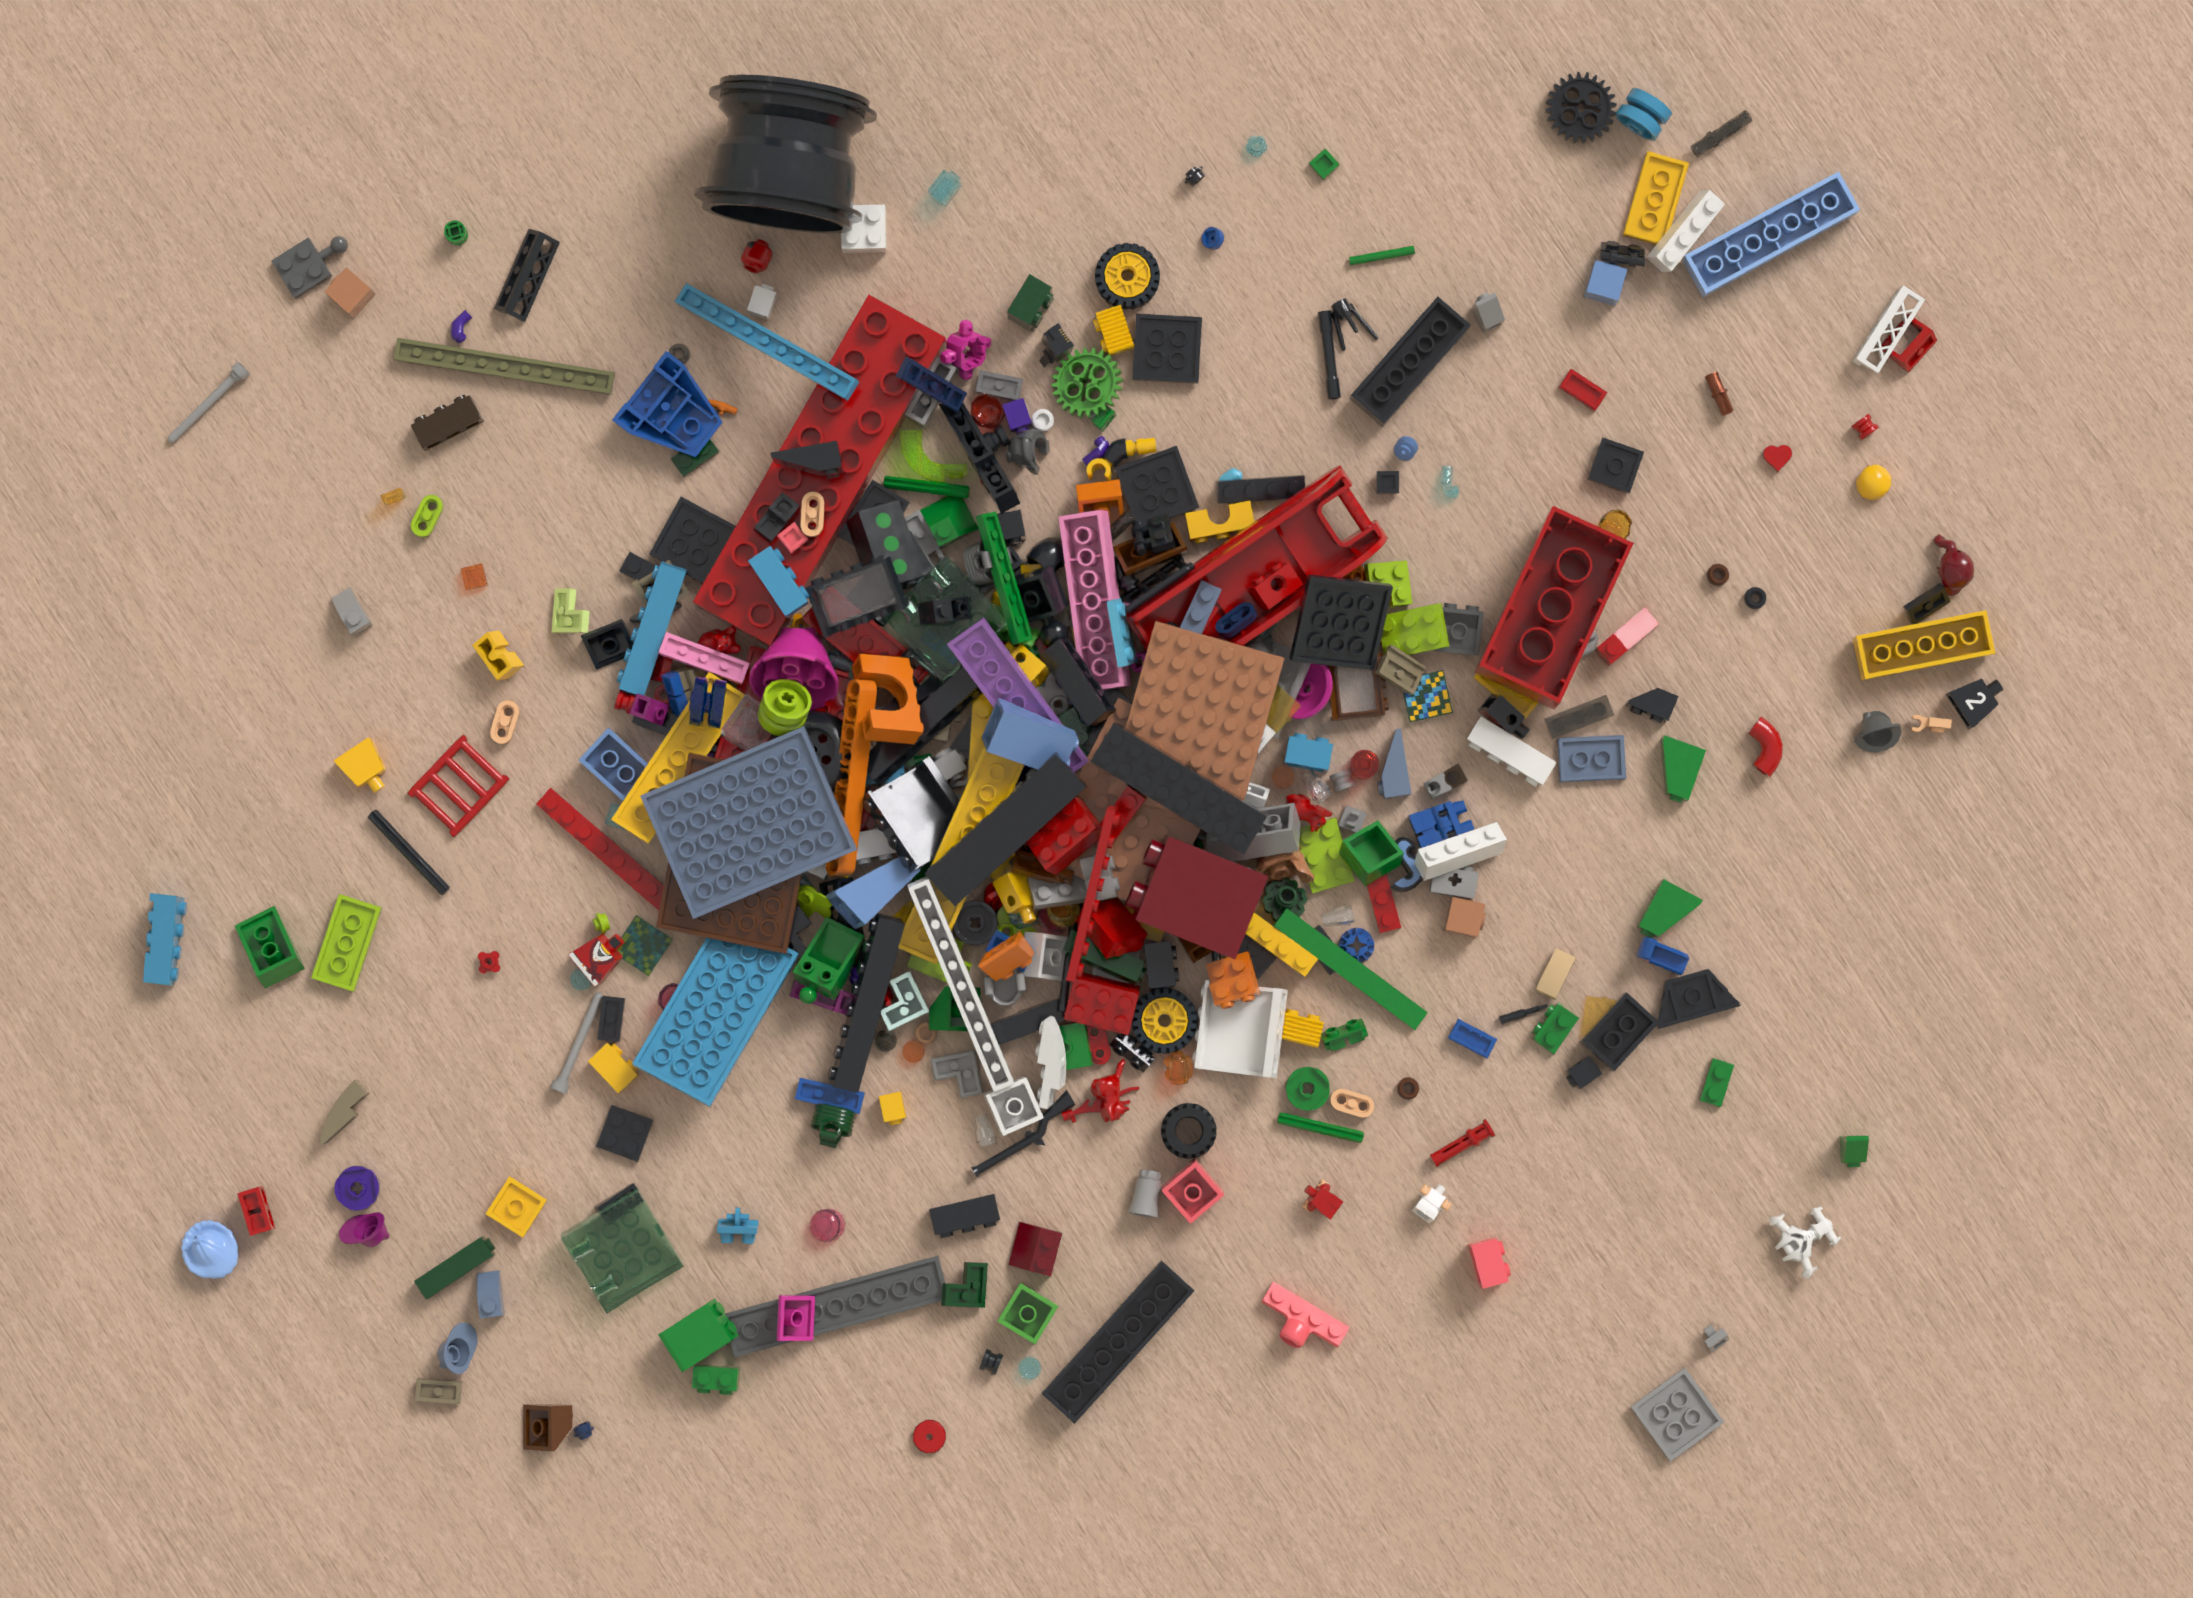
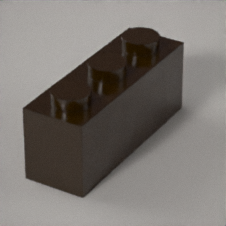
M461 395L453 400V404L447 407L446 405H441L433 410V414L429 416L421 415L414 419L415 423L411 424V427L424 451L484 422L470 395Z

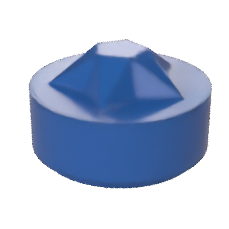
M1215 227L1205 229L1202 234V244L1206 248L1216 250L1223 244L1224 234L1220 229Z

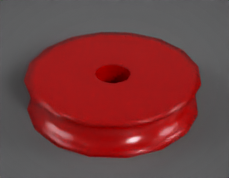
M925 1420L915 1427L913 1442L920 1451L935 1453L944 1446L946 1432L939 1422ZM932 1434L933 1438L929 1440L926 1435Z

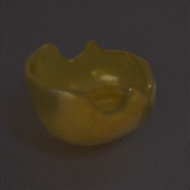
M1620 509L1610 510L1600 518L1598 527L1626 539L1630 535L1632 519L1627 512Z
M1078 903L1047 907L1048 918L1051 923L1058 927L1073 925L1080 915Z

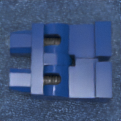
M1463 800L1453 803L1449 801L1408 816L1414 834L1422 832V835L1416 838L1420 848L1475 830L1471 820L1459 823L1457 815L1467 812Z

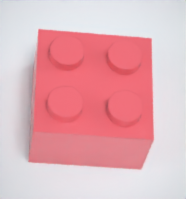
M1196 1158L1161 1186V1191L1190 1224L1224 1196L1223 1189Z
M1492 1237L1468 1244L1480 1288L1484 1289L1509 1282L1508 1277L1511 1276L1508 1263L1503 1262L1502 1255L1505 1254L1502 1241L1500 1242L1497 1238Z

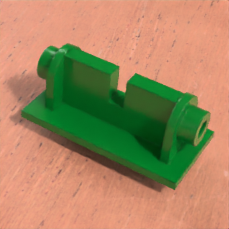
M1361 1018L1359 1020L1352 1019L1340 1027H1330L1321 1034L1326 1051L1331 1050L1333 1052L1346 1047L1344 1039L1348 1038L1350 1045L1365 1040V1037H1368V1033Z

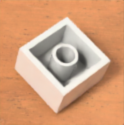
M885 204L853 205V209L861 212L863 218L861 222L852 225L850 232L841 233L842 252L887 253Z
M1025 1076L1014 1080L1015 1084L995 1092L991 1090L983 1094L1002 1136L1044 1118Z

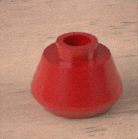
M992 882L984 890V902L994 911H997L1003 904Z

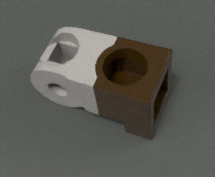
M1458 763L1425 782L1424 786L1431 799H1434L1466 783L1468 779Z

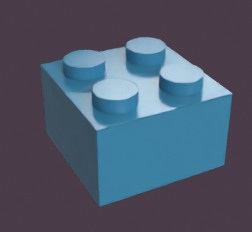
M1294 733L1293 736L1288 738L1283 765L1327 773L1333 744L1329 743V739L1316 737L1315 740H1309L1307 735Z

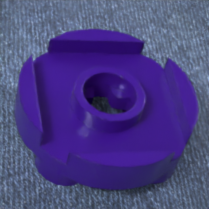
M352 1166L345 1169L337 1178L334 1187L337 1200L348 1209L355 1211L364 1210L377 1201L380 1193V1182L371 1169L364 1166ZM355 1182L363 1185V1190L360 1191L359 1195L351 1189V1187L355 1186Z

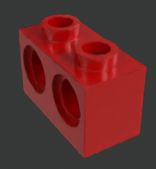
M263 1186L237 1193L250 1236L276 1229Z

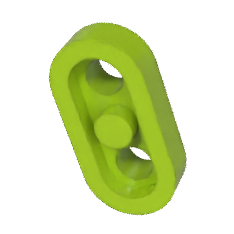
M425 496L412 519L411 529L418 537L429 536L441 516L444 505L438 496ZM431 503L436 504V509L433 511L429 510ZM421 523L427 524V528L425 530L419 529V525Z

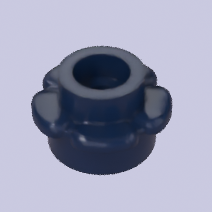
M590 1421L579 1424L573 1428L575 1432L573 1436L579 1437L580 1440L586 1439L593 1435L591 1431L594 1430V1426H591Z

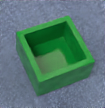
M1379 820L1342 840L1339 854L1364 886L1399 867L1404 855L1403 851Z

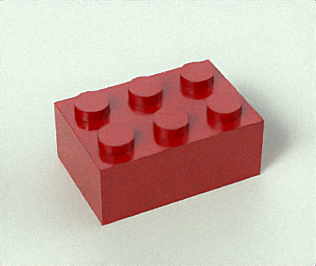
M1075 797L1026 843L1044 869L1057 875L1100 839L1102 826L1085 802Z
M1083 972L1082 977H1078L1072 984L1064 1019L1129 1035L1141 986Z

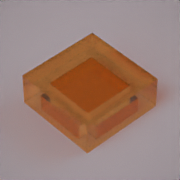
M482 563L461 568L466 591L488 586Z

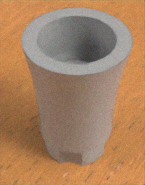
M1140 1169L1128 1213L1158 1218L1161 1173Z

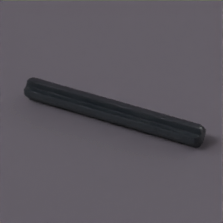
M374 810L369 814L368 819L436 891L444 895L450 889V886L378 810Z

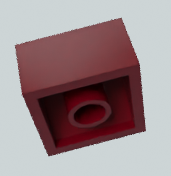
M1019 1221L1008 1265L1051 1276L1062 1232Z

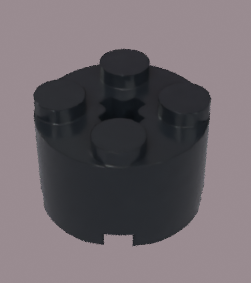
M969 901L962 905L953 927L956 935L964 943L979 946L989 942L994 936L998 927V920L994 910L985 902ZM972 918L975 920L977 918H980L981 920L979 923L981 927H974L972 929V923L970 922V920Z

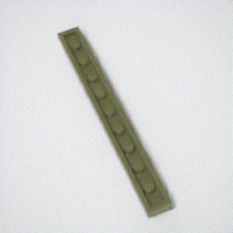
M397 338L394 353L395 361L612 395L615 372L402 338Z

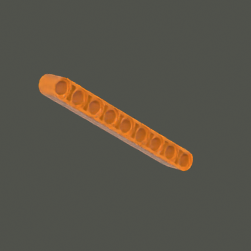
M853 679L847 686L839 753H842V761L840 760V763L848 766V768H840V770H842V773L847 772L848 778L837 781L834 796L858 850L871 744L870 740H865L862 720L869 709H875L877 686L872 680ZM851 753V759L844 758L845 754ZM857 850L827 862V873L830 876H851L855 871Z

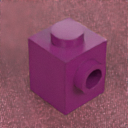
M637 693L630 715L662 726L669 705Z

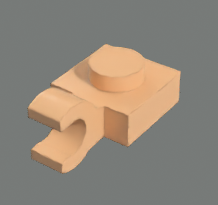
M1914 715L1912 719L1918 720L1920 726L1918 728L1911 727V731L1919 732L1924 728H1931V732L1944 733L1945 730L1951 729L1952 720Z

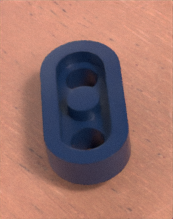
M1241 603L1216 622L1215 628L1220 637L1225 639L1231 638L1256 619L1257 612L1251 603Z

